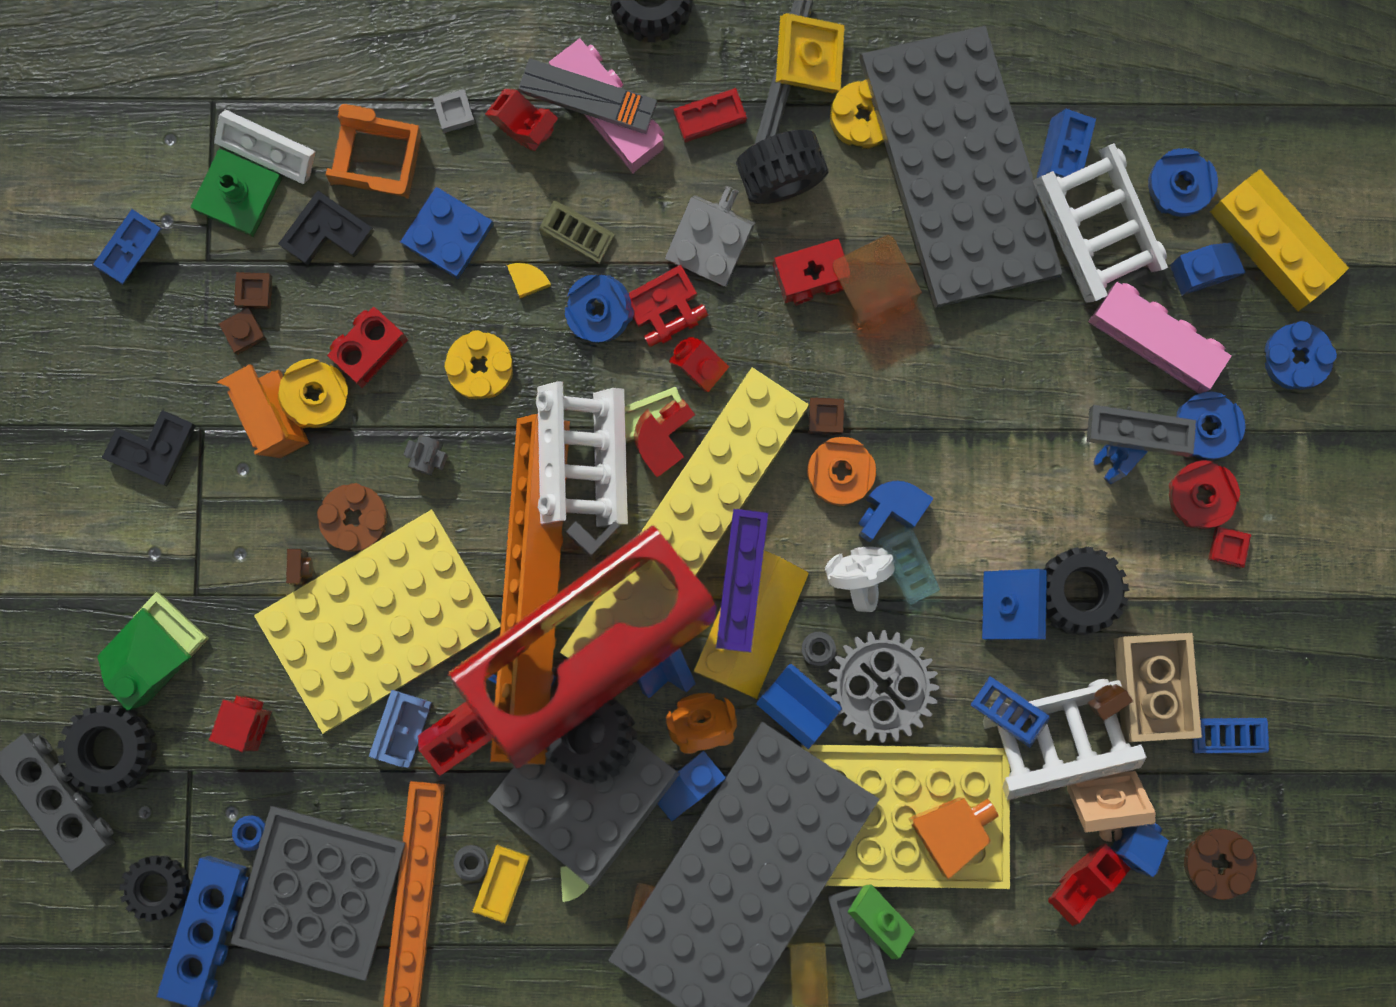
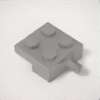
M726 186L719 204L711 203L696 195L691 197L665 259L722 286H727L756 224L735 214L731 210L739 191L736 189L732 190L731 187Z

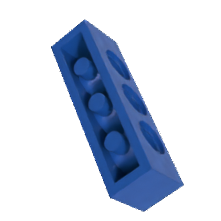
M211 856L199 859L157 997L189 1007H201L207 1001L213 999L218 985V980H214L217 967H221L224 964L229 947L224 944L228 931L233 932L238 919L239 911H235L239 897L243 898L249 881V877L246 876L248 867ZM214 888L219 889L224 895V902L221 907L214 906L210 900V893ZM202 923H207L212 927L213 938L211 941H205L200 936L199 929ZM191 958H197L202 963L203 970L200 976L194 975L190 971L189 961Z

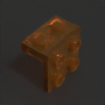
M885 235L836 259L832 266L855 311L852 320L857 330L865 326L868 330H872L885 323V317L894 312H897L898 316L911 311L916 307L915 302H917L922 293L895 239L891 235Z

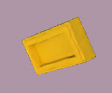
M497 844L472 912L505 924L530 856Z

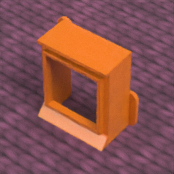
M342 104L338 109V119L341 127L332 169L327 168L326 176L330 185H345L403 196L409 199L422 136L419 125L377 118L374 110L370 108ZM356 131L408 141L400 181L348 172Z
M249 364L219 380L217 383L229 387L230 390L227 392L253 447L258 448L253 451L254 454L282 458L309 444L303 428L297 426L294 421L289 419L280 407L278 392L280 381L284 376L280 370L271 371L258 378L253 365Z

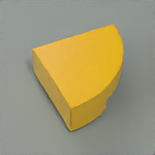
M525 263L507 265L520 298L551 287L546 275L538 268Z

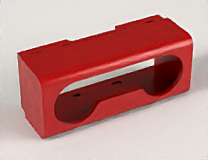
M652 525L457 666L448 675L472 712L517 769L707 629L715 621L716 604L707 589L670 543ZM648 561H654L677 589L678 597L676 604L663 621L649 627H633L624 623H616L564 661L558 668L559 685L552 701L541 711L527 716H514L502 712L490 701L485 688V680L528 650L532 643L588 602L598 599Z

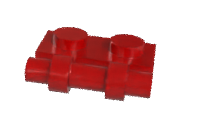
M681 265L628 293L631 299V307L634 311L633 319L638 328L651 322L654 331L643 336L649 348L659 342L665 344L672 340V335L685 328L690 330L696 327L698 321L708 316L703 304L692 310L690 309L687 302L697 297V292ZM677 308L681 316L664 324L660 316Z

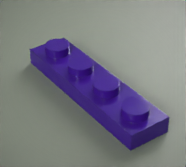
M733 509L716 649L751 653L768 513Z

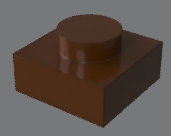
M236 272L234 306L236 308L271 309L272 275L270 273Z
M249 308L218 323L236 355L267 339Z
M810 398L808 433L842 435L844 399Z
M287 549L286 583L292 586H304L307 584V578L312 577V558L308 557V552L302 549Z
M1115 684L1113 686L1106 685L1096 691L1094 694L1095 698L1089 701L1088 705L1096 716L1105 721L1132 703L1133 700L1126 689Z

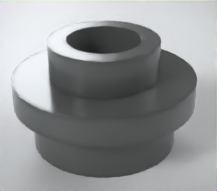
M813 632L804 639L801 651L808 663L814 666H823L834 658L836 645L830 635L824 632ZM819 642L824 645L825 651L822 655L818 656L813 653L812 646L814 643Z
M468 845L461 848L454 858V869L465 880L473 881L481 878L489 867L487 853L476 845ZM468 856L477 858L478 866L475 869H469L466 866L465 862Z

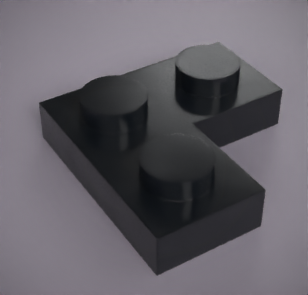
M317 191L278 244L308 266L327 239L355 258L374 230L323 193Z
M162 410L148 440L116 427L102 459L167 487L196 425Z

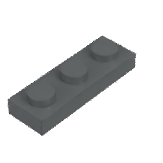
M1093 405L1089 408L1087 442L1189 457L1194 454L1196 420Z
M861 886L827 895L858 1000L891 990L879 945L848 914L849 908L862 889Z

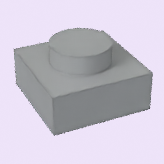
M465 89L433 98L443 133L475 124Z

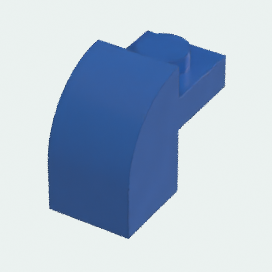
M890 481L878 486L866 499L877 508L874 511L869 507L858 524L863 527L859 536L870 543L888 516H891L911 530L934 498L915 485L904 481Z

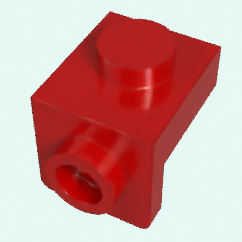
M688 337L681 341L675 347L674 355L669 360L674 367L681 369L706 392L711 390L729 368L704 341L693 337Z

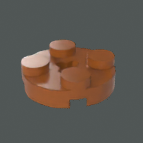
M352 483L332 490L318 508L317 517L322 535L332 546L347 552H361L382 539L386 530L388 512L384 501L375 491L360 484ZM349 510L353 512L361 511L362 515L358 518L360 524L356 527L353 524H345L347 519L346 513Z

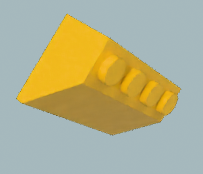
M1261 169L1242 182L1210 211L1214 218L1297 311L1316 299L1349 269Z
M764 550L751 653L716 649L720 618L719 610L694 673L757 699L809 573L787 560Z

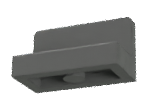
M575 521L566 532L570 539L595 561L621 535L622 529L621 525L614 521L595 540Z

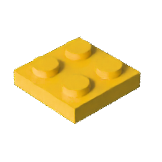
M789 13L781 15L776 82L830 93L840 91L845 25Z

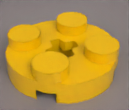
M867 80L852 82L844 86L837 93L831 106L830 124L835 135L845 144L850 146L854 144L862 146V148H872L884 142ZM858 108L868 109L871 112L869 115L870 121L866 122L864 118L858 120L855 117L858 113Z
M477 330L463 335L453 343L447 353L444 365L451 385L458 393L469 399L477 400L496 397L507 388L513 375V361L507 345L497 336ZM474 359H487L485 365L488 370L485 373L478 371L474 374L471 371L474 367L472 365Z
M305 359L294 363L286 370L280 381L278 392L280 407L289 419L302 428H319L332 423L342 413L346 404L348 388L342 373L330 364L329 366L326 363L319 362L320 360ZM312 385L314 390L321 389L322 393L318 396V401L305 398L307 386Z

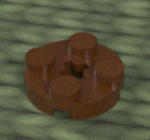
M1215 828L1204 831L1195 841L1189 844L1185 852L1184 868L1189 880L1192 881L1193 885L1202 894L1215 899L1225 900L1248 892L1256 875L1257 860L1251 842L1234 831ZM1219 854H1224V858L1229 862V866L1224 869L1223 873L1218 874V868L1212 866V861L1218 860Z

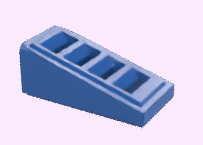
M991 676L971 703L974 709L1028 747L1033 745L1050 719L1048 714ZM997 690L1001 694L989 709L984 705L993 692ZM1008 698L1012 703L1001 717L996 713ZM1020 707L1024 711L1013 725L1009 720L1017 708ZM1031 715L1036 719L1029 730L1024 733L1021 731V728Z
M1267 718L1200 719L1202 738H1192L1193 753L1269 752ZM1205 725H1211V746L1205 745ZM1220 725H1225V746H1220ZM1234 725H1239L1240 746H1235ZM1249 725H1253V746H1250Z

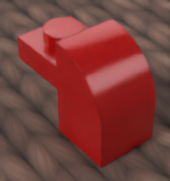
M504 89L485 113L503 132L532 151H535L542 142L550 137L554 130V123L558 119L549 109L536 108L518 90Z
M683 399L678 403L676 400H673L659 411L661 416L657 419L647 409L640 416L634 432L636 448L656 477H659L684 458L668 436L695 416V413Z
M1105 843L1086 854L1059 880L1061 884L1048 899V902L1074 926L1082 921L1098 899L1115 890L1131 868Z

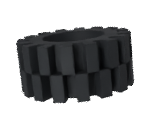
M156 855L140 859L138 862L130 865V870L124 872L122 876L125 881L120 884L119 890H124V896L120 897L121 902H127L128 906L125 909L129 913L134 912V917L137 919L145 918V921H153L171 916L176 913L177 909L182 908L185 904L183 900L188 897L189 891H186V886H190V880H186L184 876L187 874L185 868L181 869L179 867L180 862L170 860L169 856ZM151 874L160 875L167 882V893L162 900L157 902L147 899L142 889L144 880Z

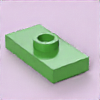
M872 884L863 885L848 910V914L891 959H899L915 930Z

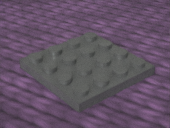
M602 718L589 719L578 728L574 737V746L578 754L588 753L601 743L605 731ZM634 739L631 743L636 746L635 753H628L626 757L630 760V763L627 767L621 764L618 767L620 774L613 777L608 774L607 781L599 782L596 779L593 780V783H585L580 779L578 781L560 771L546 757L545 765H523L517 769L513 767L488 802L589 886L595 887L680 773Z
M271 806L230 944L366 981L370 973L406 842L285 808Z

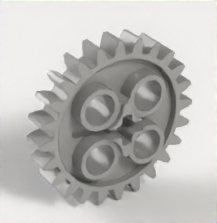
M885 630L880 632L878 640H875L872 632L866 634V643H863L859 637L853 638L856 648L853 650L847 645L842 647L846 657H834L835 662L840 665L839 669L828 670L829 674L836 677V681L826 684V687L836 689V694L830 697L838 701L842 707L839 714L844 713L846 715L841 725L846 726L851 722L854 723L853 735H857L864 729L865 740L870 741L874 733H877L880 743L885 742L887 733H890L893 741H899L900 730L905 735L911 736L910 725L913 724L918 728H922L923 724L919 716L931 717L932 713L926 708V705L937 703L935 698L929 696L930 691L939 689L938 685L930 684L929 680L938 675L936 671H927L926 669L933 661L932 658L921 660L920 655L924 648L920 647L913 651L910 649L913 639L909 638L902 644L900 643V633L898 632L893 635L891 640H888ZM880 652L886 653L891 658V667L886 672L879 671L874 665V658ZM862 663L869 667L878 680H889L890 683L887 689L905 705L903 710L896 706L887 693H876L875 690L878 685L860 668ZM854 676L862 677L867 683V690L861 696L854 695L849 688L850 680ZM904 677L910 678L915 683V692L910 697L903 696L898 689V684ZM879 701L886 702L891 708V714L885 721L878 720L873 712L875 704Z

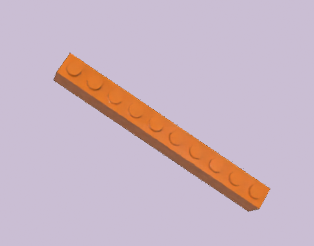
M538 414L517 418L500 635L558 594V582L561 576L559 567L563 544V521L540 524V512L538 509L540 498ZM564 420V430H569L570 421ZM564 444L565 464H567L568 447L570 444ZM555 627L532 643L528 650L497 672L495 706L502 712L514 716H527L541 711L550 703V691L553 682V650L556 645ZM492 738L490 761L511 763ZM544 749L524 765H545V753L548 750Z

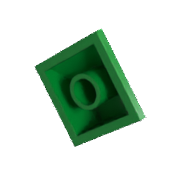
M142 608L101 651L97 658L104 686L130 711L148 704L191 656L146 608Z

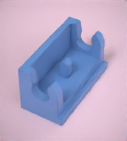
M391 690L369 757L399 767L410 768L418 746V735L423 731L432 702L400 691Z

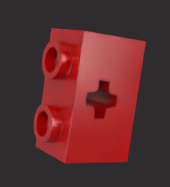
M839 238L775 257L773 262V268L784 302L793 301L794 305L806 303L813 299L814 294L824 291L826 295L841 292L845 289V285L849 283L851 278ZM808 269H812L814 273H819L817 280H813L811 275H807Z
M464 702L419 734L418 746L421 754L437 774L441 776L491 741L492 737L468 704Z

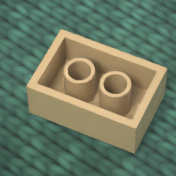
M1193 633L1115 638L1114 649L1117 680H1120L1122 688L1127 690L1133 700L1132 703L1120 710L1121 730L1125 742L1202 738Z

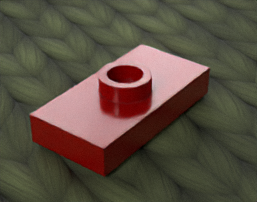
M736 88L673 109L684 143L747 122V116Z

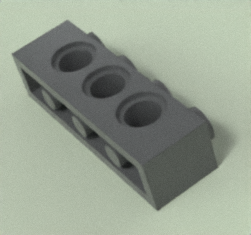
M23 733L0 751V774L70 871L81 870L116 844L111 837L113 830L103 818H97L91 809L93 806L91 799L84 791H78L70 780L73 777H66L62 770L66 766L63 763H57L50 752L53 749L47 739L40 734L37 736L36 733ZM35 762L40 765L42 770L41 776L37 781L30 774V769ZM55 790L62 796V803L57 809L52 806L50 801L51 794ZM74 818L79 819L83 826L82 832L78 837L72 833L70 828Z

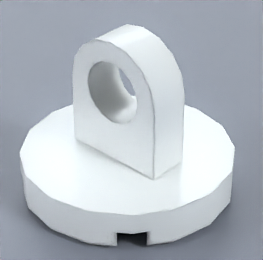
M859 547L850 550L851 555L844 558L842 554L834 556L825 567L829 584L835 588L850 590L856 611L873 612L878 603L879 592L877 584L888 579L894 572L893 556L888 555L887 550L879 547Z

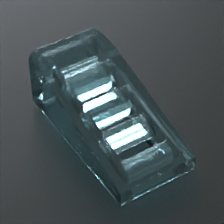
M904 527L877 541L880 548L888 551L887 555L893 556L895 565L893 575L910 605L941 590L913 529ZM904 541L907 542V546L895 552L893 551L892 547ZM911 553L913 554V559L901 565L899 564V559ZM919 565L920 571L905 577V572ZM923 578L927 580V583L911 590V584Z

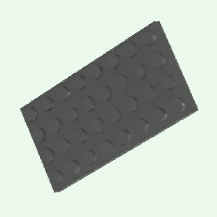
M986 25L862 53L859 58L872 96L871 100L934 308L1057 278L1062 275L1060 262L1038 192L1032 181L1034 179Z
M761 722L608 961L677 1007H748L878 803L879 798Z

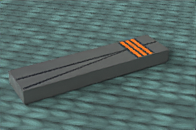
M530 58L518 88L521 94L643 134H647L657 105L656 99Z

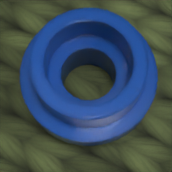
M257 816L242 817L235 823L232 830L234 843L242 850L252 851L258 849L266 823ZM249 826L254 827L257 832L253 840L248 839L245 834Z

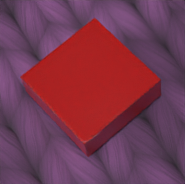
M1220 526L1215 527L1208 560L1237 568H1244L1251 534Z

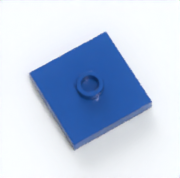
M1047 570L984 571L982 639H1046Z

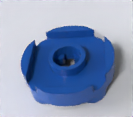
M1187 148L1175 149L1166 153L1153 166L1149 174L1148 188L1151 198L1160 212L1179 217L1191 216L1204 209L1214 197L1218 187L1217 172L1210 161L1207 162L1203 157L1199 156V152ZM1179 175H1183L1186 181L1191 182V185L1187 186L1185 190H1181L1175 184Z
M588 275L582 277L572 285L567 296L570 297L568 307H565L566 321L574 334L582 339H587L591 342L611 341L620 336L628 323L633 319L634 311L631 307L630 296L622 283L612 276ZM595 300L604 304L605 308L602 316L600 314L593 315L592 310L595 308L593 303Z
M1304 321L1286 325L1276 331L1267 341L1264 351L1266 352L1265 367L1268 375L1279 386L1290 390L1310 389L1323 382L1330 374L1333 362L1337 356L1336 350L1327 335L1316 326ZM1294 348L1305 352L1306 363L1301 361L1296 364L1293 362L1292 359L1295 355L1292 350Z
M1203 392L1190 398L1178 409L1176 417L1196 420L1194 454L1191 457L1201 460H1217L1229 455L1235 450L1239 442L1242 441L1245 434L1243 412L1236 403L1233 404L1229 399L1225 398V395L1218 392ZM1206 417L1210 418L1211 423H1217L1218 429L1213 430V435H1209L1207 431L1202 429V424L1205 423Z

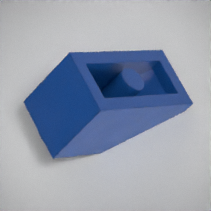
M1233 242L1212 244L1180 255L1170 265L1181 296L1245 274Z
M701 751L677 771L680 775L658 802L660 808L671 821L689 809L725 779V776L704 751Z
M1156 823L1125 827L1122 831L1121 839L1115 841L1111 849L1135 872L1154 877L1169 840L1160 835L1163 829Z

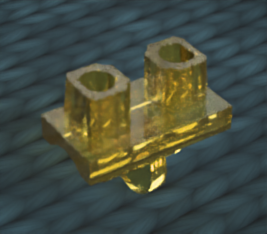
M825 942L789 944L793 1007H829Z

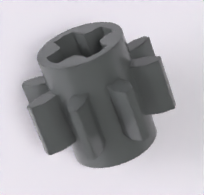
M419 435L417 443L408 440L403 454L405 458L410 459L408 468L432 476L434 468L443 470L448 457L445 452L441 451L443 443L424 435Z

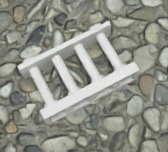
M1115 143L1098 150L1102 160L1066 177H1056L1054 171L1032 180L1086 303L1108 296L1105 290L1107 283L1147 264L1151 272L1168 268L1165 261L1167 259L1165 248L1161 242L1156 241L1125 169L1127 167L1126 158L1123 152L1116 148ZM1108 172L1115 191L1075 210L1072 207L1069 208L1065 198L1067 190ZM1117 204H1122L1129 222L1090 240L1083 239L1078 228L1081 221ZM1135 234L1142 253L1103 271L1096 269L1091 258L1094 256V252Z
M559 381L537 387L536 406L538 409L540 488L538 509L540 512V524L566 521V513L596 514V527L608 528L614 521L620 525L628 524L624 389H606L593 393V399L563 396V382ZM564 410L593 413L594 433L564 430ZM564 444L593 446L595 449V467L565 464ZM565 478L595 480L596 501L566 499Z
M1100 679L1090 683L1087 688L1029 701L1046 714L1061 710L1065 711L1079 754L1076 757V761L1063 763V760L1058 759L1048 725L1046 724L1037 737L1045 764L1042 766L1043 769L1030 772L1029 768L1024 766L1016 738L984 716L983 725L985 729L998 726L1011 772L1009 777L1005 778L1003 784L1006 800L1142 767L1146 759L1142 745L1131 747L1129 743L1125 742L1116 713L1104 721L1113 748L1110 749L1109 753L1097 755L1096 752H1092L1078 706L1086 705L1094 699L1095 692L1100 688L1115 684L1121 686L1120 680L1109 682L1108 679ZM1003 703L996 714L1002 717L1009 704ZM1018 707L1009 722L1017 721L1024 710ZM1030 715L1029 718H1031L1033 724L1036 718Z

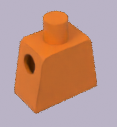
M959 797L908 818L942 875L949 879L989 844L991 840L983 826L998 818L999 815L989 799L971 808L965 798Z

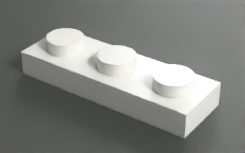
M228 110L219 114L215 144L301 184L306 183L310 179L316 151Z

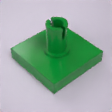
M219 148L190 208L199 214L254 237L282 177L275 172Z

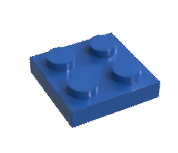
M435 187L400 243L410 251L459 279L494 223L491 219Z

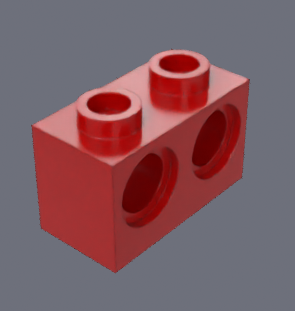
M374 306L369 311L364 310L355 318L353 322L354 327L346 336L342 334L333 341L329 348L331 351L327 355L334 364L361 388L408 341L404 333ZM382 326L385 328V333L381 339H369V333L374 327ZM361 351L362 356L357 364H346V357L350 352Z
M236 695L235 700H223L209 741L242 752L258 751L272 711L262 708L264 702L246 696Z

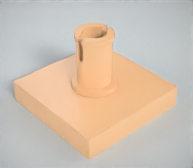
M1136 771L1121 772L1067 786V791L1085 833L1099 831L1101 839L1112 842V831H1114L1115 841H1118L1122 837L1121 828L1155 824V810Z

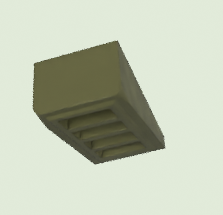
M555 200L539 228L541 236L598 264L601 263L615 237L614 233ZM561 216L564 219L558 231L553 229V226L558 217ZM571 222L577 225L569 238L565 234ZM585 228L589 232L581 245L577 241ZM597 234L601 236V239L593 252L589 247Z

